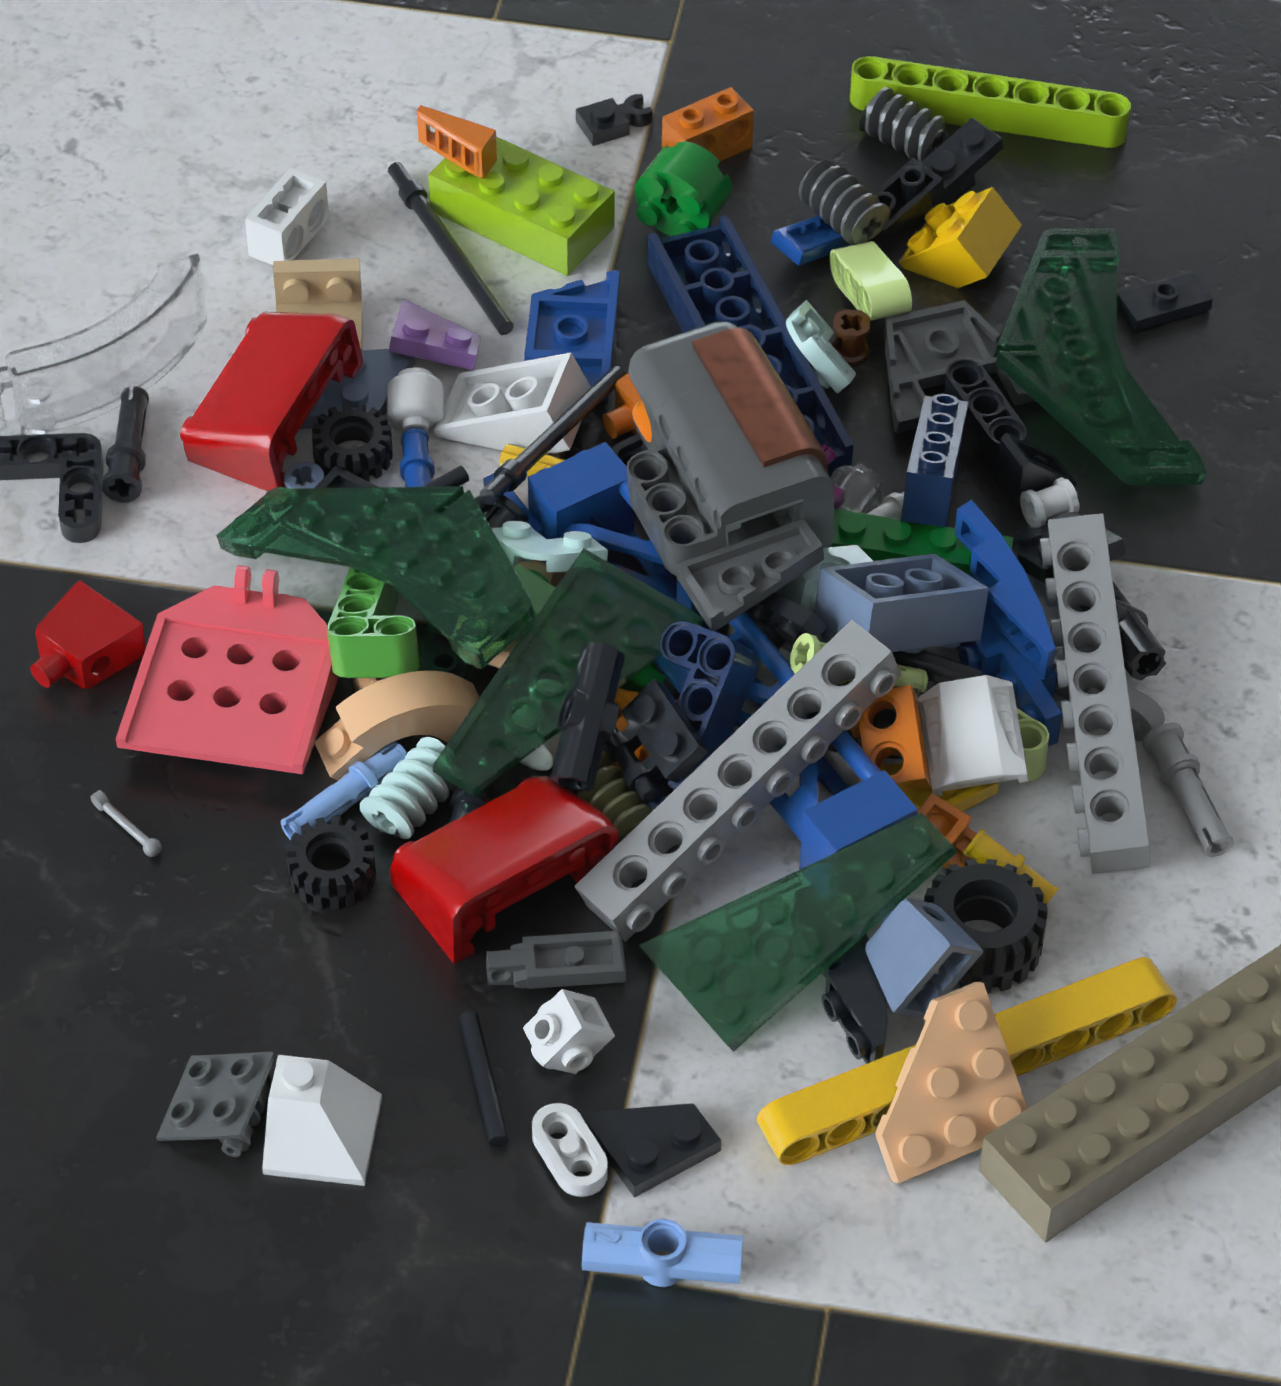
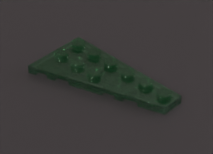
M583 548L433 764L432 772L474 796L562 731L557 727L560 708L565 696L573 688L576 669L584 644L587 642H604L618 647L622 653L626 654L618 688H620L663 656L660 649V641L667 627L678 621L689 622L702 627L704 619L697 613Z

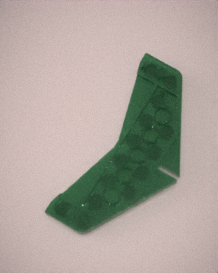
M1053 228L1044 231L993 356L997 357L995 364L1123 482L1136 486L1202 485L1207 471L1200 454L1189 440H1179L1127 370L1116 340L1117 265L1120 259V241L1116 230L1110 228Z
M463 486L290 489L278 487L269 490L262 498L216 535L220 548L238 557L258 559L262 554L269 553L347 566L391 585L450 641L452 650L462 660L480 669H483L530 627L535 620V612L529 594L470 489L464 492Z

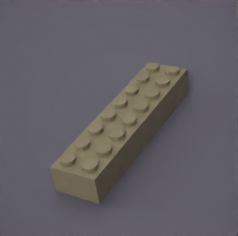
M1281 945L983 1138L979 1171L1044 1242H1047L1281 1085Z

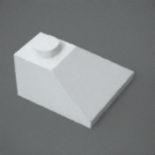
M278 1055L268 1099L263 1174L365 1186L382 1103V1094L329 1060Z

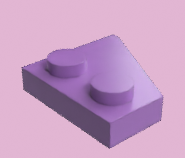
M402 300L391 336L389 352L474 370L482 336L410 301Z

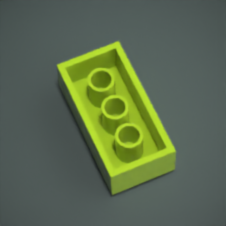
M497 136V162L484 179L467 172L446 158L428 174L430 205L437 215L566 276L615 228L614 190Z

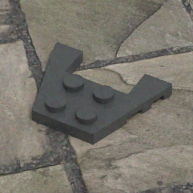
M965 300L894 315L885 319L883 331L893 429L896 433L917 429L925 396L922 389L944 385L947 367L951 362L958 359H972L979 362L988 374L997 373L1015 406L1051 397L1052 383L1045 376L1038 378L1028 368L1029 361L1020 352L1012 353L999 341L1001 334Z

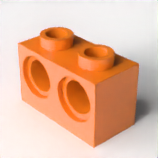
M732 87L663 116L662 148L667 145L668 147L676 146L678 142H691L710 151L719 161L725 160L753 147L754 110Z
M912 685L892 688L885 696L878 697L862 713L860 720L851 728L853 738H861L862 749L879 769L886 757L891 755L903 757L904 762L901 770L894 775H890L903 792L931 788L918 696ZM883 709L896 711V719L890 727L878 729L873 726L874 717L879 711Z

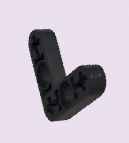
M89 433L0 436V480L60 478L58 516L63 537L73 543H85L95 539L100 533L102 521L104 460L100 440ZM40 451L49 454L45 460L39 462L27 459L34 452ZM58 453H62L63 458H58ZM80 453H86V456L79 457ZM13 455H18V460H14ZM81 482L89 483L93 486L90 490L82 493L70 490L73 485ZM76 509L84 510L85 517L82 523H76Z

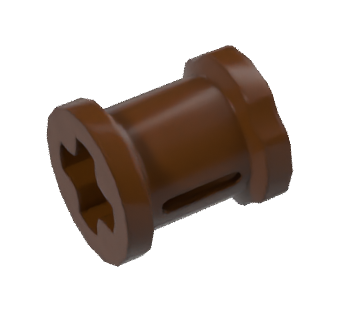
M844 309L838 312L833 318V332L836 334V338L831 345L850 367L863 364L869 355L866 336L870 333V317L861 310Z

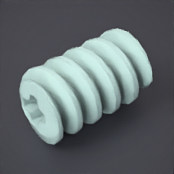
M432 737L421 738L417 746L407 753L405 759L397 763L393 772L388 773L381 781V784L376 785L372 789L369 797H365L361 801L360 812L379 831L393 834L401 839H410L414 834L413 826L421 827L426 821L425 814H433L438 808L437 802H445L450 795L449 790H456L461 784L460 775L455 768L453 754L438 739Z

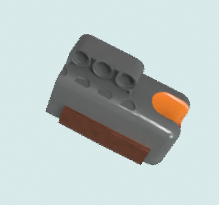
M714 322L645 345L635 351L630 359L628 369L630 379L640 395V401L633 408L632 418L635 428L647 450L632 456L627 463L628 493L630 504L666 569L676 575V563L801 519H805L822 543L823 548L830 547L835 536L834 486L828 475L826 454L754 335L747 329L738 328L730 322Z

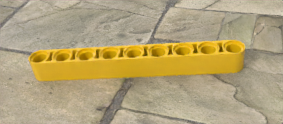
M1140 957L995 1013V1017L1017 1077L1162 1019L1175 1007L1177 996L1152 959ZM916 1045L780 1097L763 1107L757 1115V1124L779 1162L783 1165H794L875 1133L882 1115H887L898 1087L895 1085L911 1048H915Z

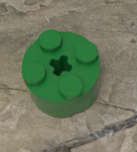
M678 142L673 147H668L667 145L662 148L635 185L634 196L638 206L635 210L636 216L644 225L654 226L669 236L707 228L731 196V179L728 173L725 177L717 167L720 161L707 149L691 142Z

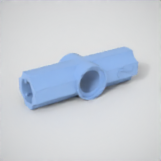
M668 1219L654 1220L645 1227L586 1222L582 1270L642 1275L644 1280L658 1287L671 1286L678 1283L680 1279L740 1284L744 1236L684 1231L682 1226ZM665 1250L671 1252L672 1254L660 1256L655 1254L654 1252Z

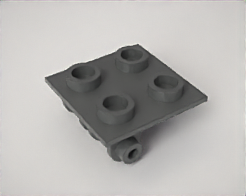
M274 1052L191 1056L156 1139L158 1141L219 1139L223 1144L221 1149L225 1154L239 1157L241 1152L249 1149L251 1144L250 1138L254 1131L251 1126L259 1124L261 1119L260 1113H263L265 1110V1101L270 1092L275 1071L272 1064L276 1054Z

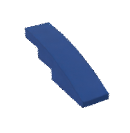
M971 499L957 508L954 535L972 553L969 575L989 588L985 616L1045 678L1052 673L1056 648L1043 607L1024 568L1007 542Z

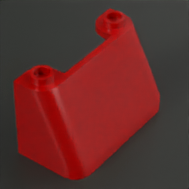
M263 312L258 317H253L246 327L244 338L194 415L189 416L182 425L180 439L183 441L187 461L280 496L286 487L284 481L285 473L282 472L283 462L287 454L294 457L297 452L295 436L330 380L340 383L344 376L354 379L364 363L354 321L338 314Z
M533 776L525 779L517 788L429 835L400 846L396 850L391 863V884L452 963L456 964L475 953V947L470 941L481 927L486 932L495 928L496 913L568 874L578 883L585 877V873L588 874L618 845V830L604 813L568 789L558 786L550 777Z

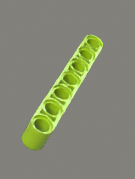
M873 56L859 58L852 65L850 102L855 108L862 111L882 88L890 87L894 92L893 97L897 94L905 95L907 99L906 104L910 101H916L920 106L919 112L924 108H929L933 113L932 119L937 115L945 117L946 124L963 126L968 120L974 118L992 131L1104 148L1118 147L1125 142L1127 137L1131 103L1125 96L1118 93Z

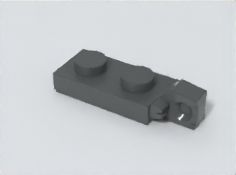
M619 931L523 937V942L511 945V950L487 951L486 954L488 985L514 984L515 988L524 989L527 987V989L626 982L621 932Z

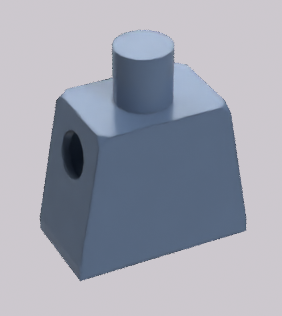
M896 894L886 895L873 908L874 914L882 925L866 943L865 952L893 1013L924 1018L931 1000L949 993L981 956L983 950L936 904L910 898L901 901Z

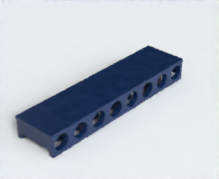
M728 215L719 217V225L659 239L657 233L648 234L647 265L682 332L684 333L714 322H730L738 328L747 329L751 332L788 389L820 446L827 445V450L830 447L835 452L836 459L828 465V475L832 482L852 477L854 444L809 362L792 339L781 311Z

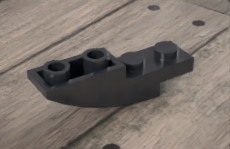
M971 118L921 163L912 158L872 193L878 197L880 203H885L890 209V217L881 233L886 236L914 227L925 221V216L935 206L941 203H945L948 206L960 198L976 184L975 173L1003 149L1002 138L974 118Z
M814 885L796 892L795 914L791 916L792 926L802 942L808 941L815 952L817 965L823 976L826 977L825 994L822 995V1004L827 1016L832 1022H839L846 1033L849 1049L856 1059H863L867 1064L883 1058L887 1030V999L865 952L866 943L869 941L867 933L855 914L837 921Z

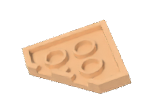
M974 982L931 1000L923 1018L926 1020V1023L915 1048L910 1049L895 1085L898 1089L887 1115H882L875 1132L892 1182L902 1183L981 1149L983 1138L1028 1109L983 982Z

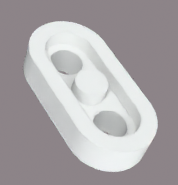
M563 1103L549 1104L538 1110L532 1120V1140L559 1186L568 1194L578 1197L590 1196L600 1191L607 1181V1157L580 1113L572 1106ZM554 1133H562L565 1135L561 1139H554L550 1137V1135ZM579 1171H584L589 1173L590 1175L585 1177H578L574 1174Z

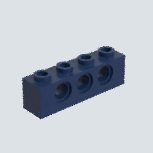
M937 394L933 397L924 396L906 474L901 521L940 527L947 526L962 453L968 401L958 400L955 396L948 394Z

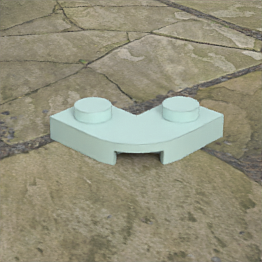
M807 300L804 301L787 318V329L797 347L813 365L812 370L820 384L825 388L831 386L838 394L851 383L856 373L829 343L828 340L834 334L833 330Z
M508 521L503 523L501 528L486 529L485 547L511 566L519 564V561L530 562L540 560L546 561V572H565L607 567L608 550L586 532L571 531L565 533L564 538L546 539L531 528L530 524L522 521Z

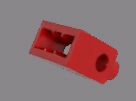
M79 580L38 624L35 634L41 658L30 666V670L37 682L46 688H49L64 675L82 689H90L143 657L146 650L143 624Z

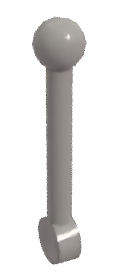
M101 790L90 796L92 803L99 811L104 810L143 845V851L147 856L155 857L159 855L162 849L159 840L148 838L109 802L107 796Z

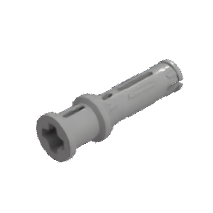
M1165 723L1157 726L1144 737L1142 743L1145 751L1154 756L1160 768L1158 774L1161 782L1168 788H1173L1203 846L1205 855L1216 857L1226 853L1220 842H1223L1227 849H1231L1234 840L1229 835L1198 776L1200 773V762L1195 755L1189 753L1183 742V729L1177 723Z

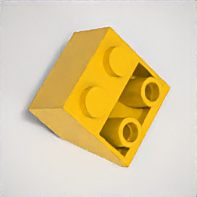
M993 187L977 194L974 191H970L959 198L957 202L948 206L945 203H941L927 213L925 216L926 224L908 240L907 246L909 248L899 263L903 269L958 289L988 277L1022 224Z

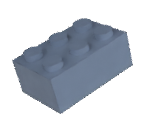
M936 554L820 568L814 613L828 626L834 635L853 620L892 652L919 653L923 648L933 646L955 648L959 647L962 642L981 640L989 588Z

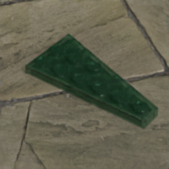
M919 813L639 946L734 1052L897 907L902 900L906 899L953 857L957 851L941 832L922 813Z

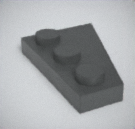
M801 519L676 563V576L709 629L715 632L823 561L824 551L822 543L805 519Z

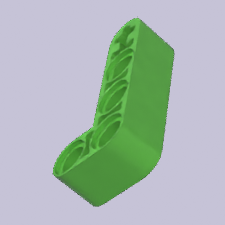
M368 550L356 555L352 561L327 625L332 671L337 676L345 678H388L403 673L415 672L420 668L415 621L407 616L393 615L399 597L394 555L389 551Z

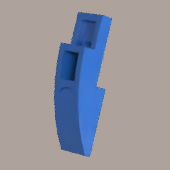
M984 615L981 640L962 642L959 647H956L959 651L961 663L980 669L983 675L1012 682L1016 707L1047 727L1049 732L1048 746L1057 744L1063 715L1054 701L1057 673L1052 668V673L1044 678Z

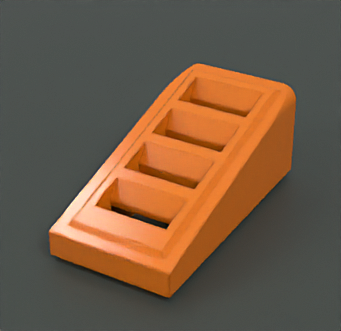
M419 106L417 109L418 141L467 172L484 179L497 162L496 130L426 106ZM430 126L435 129V132L430 131Z

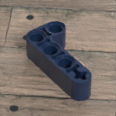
M684 621L672 623L665 629L661 637L660 649L664 658L690 671L677 703L710 751L677 783L666 779L662 774L654 782L660 791L659 796L654 801L646 803L652 809H655L731 736L758 669L757 657L749 648L725 635ZM730 657V661H729L728 664L725 666L726 661H727L728 658ZM712 701V704L709 710L707 711V707L709 703Z

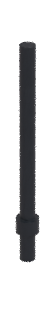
M401 162L392 163L388 168V173L399 188L398 195L407 208L413 209L498 333L500 335L510 333L514 327L512 321L427 201L428 194L418 180L411 178Z
M619 366L612 367L515 459L506 460L494 472V479L480 491L481 500L485 504L492 505L504 493L512 492L525 481L527 472L615 389L616 382L626 375L625 371Z

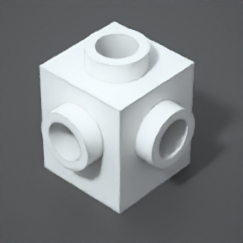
M561 989L551 1000L544 1003L539 1008L538 1013L523 1027L532 1045L531 1052L539 1064L547 1069H556L573 1074L586 1068L593 1061L594 1056L615 1036L594 997Z

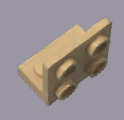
M360 258L273 261L276 312L338 314L349 318L355 323L362 350Z

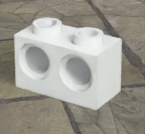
M289 168L245 218L249 256L273 265V261L294 260L329 219L326 181Z

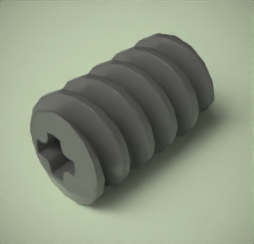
M882 88L863 110L859 122L860 131L866 132L870 137L879 139L884 145L892 146L895 151L905 153L908 158H914L921 163L950 137V133L944 131L946 125L945 117L937 115L932 119L933 113L929 108H924L919 112L920 106L918 102L910 101L906 104L907 99L905 95L897 94L893 97L894 92L892 88Z
M822 160L815 164L801 180L798 189L800 199L805 205L810 206L815 214L820 215L826 224L831 225L836 233L841 234L847 243L856 245L873 239L888 222L890 217L889 207L885 203H880L875 194L869 193L865 185L858 184L857 178L854 175L848 174L844 166H832L830 161Z

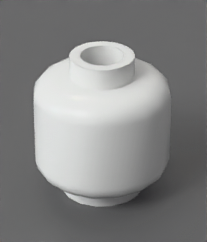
M413 367L400 371L389 382L387 387V417L390 423L396 428L403 430V432L411 428H419L428 433L429 429L435 428L436 424L444 417V388L441 381L432 375L430 371L423 368Z

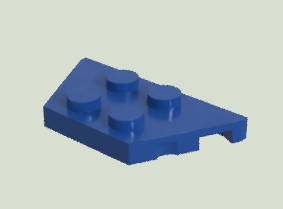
M620 271L606 272L605 281L585 286L583 280L568 283L559 289L550 288L533 293L531 295L524 361L572 353L591 387L603 377L612 366Z

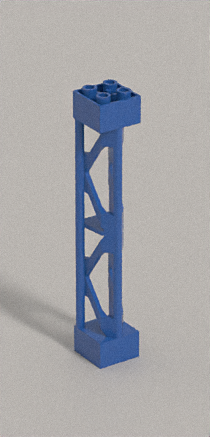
M604 442L529 476L528 510L543 527L544 538H564V534L571 531L586 532L607 550H614L633 556L649 575H642L608 560L606 568L579 570L670 683L681 694L690 671L664 658L660 649L659 638L610 579L673 604L676 608V622H689L708 630L710 629L678 579L676 581L667 570H664V564L651 540H642L635 533L634 509L629 500L625 464L608 444ZM744 612L729 622L736 632L728 636V638L752 650L778 681V683L769 687L763 685L755 676L746 699L754 701L760 708L795 674L791 669L790 663L751 617ZM729 657L728 660L726 661L725 666H726V665L728 664V662L730 661V657ZM712 701L709 703V705H708V707H707V711L709 710V708H710V706H711V704H712ZM741 710L735 726L741 727L752 715ZM819 712L811 713L805 719H811ZM844 730L831 745L862 780L861 782L849 787L824 756H822L821 759L809 764L799 774V788L790 797L785 792L770 802L771 806L801 841L799 870L810 884L814 885L831 909L912 867L918 813L916 806L885 770L881 771L847 730ZM821 781L832 796L818 803L817 782Z

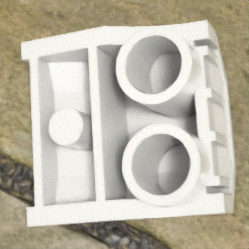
M983 675L938 683L918 697L930 781L934 795L942 796V791L1019 779V783L1029 781L1012 682Z

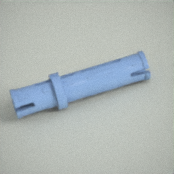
M394 741L363 763L360 761L355 762L349 767V773L344 775L343 778L309 800L297 811L281 820V827L286 836L291 840L294 832L302 835L301 826L307 822L312 828H315V819L324 817L325 825L332 822V816L339 817L358 801H361L366 796L369 797L372 789L376 785L381 784V781L388 773L393 772L394 767L399 761L405 759L407 755L405 749Z

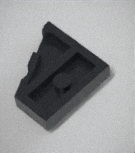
M694 1103L590 1111L582 1115L583 1120L604 1151L607 1161L634 1198L721 1151L720 1137Z

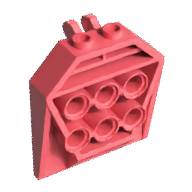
M238 565L234 577V588L214 585L157 614L116 736L117 748L303 774L339 676L335 675L332 671L327 624L305 598L278 594L280 578L277 570L266 569L262 577L263 590L259 592L250 590L251 568Z

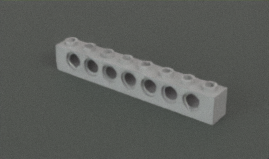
M1101 513L1047 520L1049 538L1040 539L1043 566L1052 565L1054 578L1045 579L1048 606L1057 605L1059 618L1050 619L1052 638L1055 647L1063 646L1064 659L1056 660L1059 688L1068 687L1069 700L1061 701L1064 729L1073 728L1075 742L1066 743L1069 771L1079 770L1080 785H1072L1075 814H1085L1086 827L1077 828L1080 856H1090L1092 874L1149 868L1150 845L1104 515ZM1073 566L1085 567V569L1081 571L1068 570L1070 567ZM1078 606H1088L1091 608L1085 612L1073 610ZM1085 646H1091L1097 649L1090 653H1083L1079 651L1080 648ZM1090 687H1097L1103 690L1098 694L1083 692ZM1094 729H1105L1108 731L1103 736L1089 734ZM1104 770L1115 774L1107 779L1094 776L1097 772ZM1106 813H1115L1121 816V818L1113 822H1106L1100 819Z
M851 620L574 886L587 907L613 931L621 932L622 939L625 942L635 932L645 929L651 923L654 914L670 898L679 896L686 889L689 880L706 864L714 862L721 855L724 846L740 831L748 829L756 821L759 812L775 797L783 795L791 787L796 776L809 764L815 763L822 758L828 745L844 730H849L855 726L860 720L862 713L878 697H883L891 691L896 680L901 676L892 651ZM853 679L851 683L839 686L843 681ZM819 712L815 717L805 719L809 714ZM785 745L780 751L770 753L773 748ZM750 778L746 784L736 786L739 781ZM716 811L709 819L701 820L705 814ZM681 845L677 851L666 854L671 847ZM646 878L640 886L631 888L637 880Z

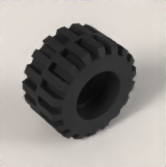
M976 859L965 860L964 867L960 868L957 864L947 867L946 875L938 874L932 880V887L927 888L924 902L933 903L941 907L983 950L981 956L958 981L960 983L959 988L974 982H983L987 993H991V988L998 987L1001 992L1011 989L1012 981L1021 984L1028 978L1029 971H1034L1039 963L1047 923V903H1043L1044 894L1040 887H1032L1033 879L1027 873L1018 875L1016 873L1017 867L1007 863L1005 867L996 865L997 860L986 859V864H977ZM972 920H984L992 922L1002 929L993 932H983L972 929L964 923Z

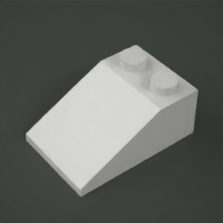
M572 353L459 373L444 406V417L436 424L433 431L438 438L502 451L506 444L527 448L587 392L591 386ZM581 422L547 454H559L570 450Z

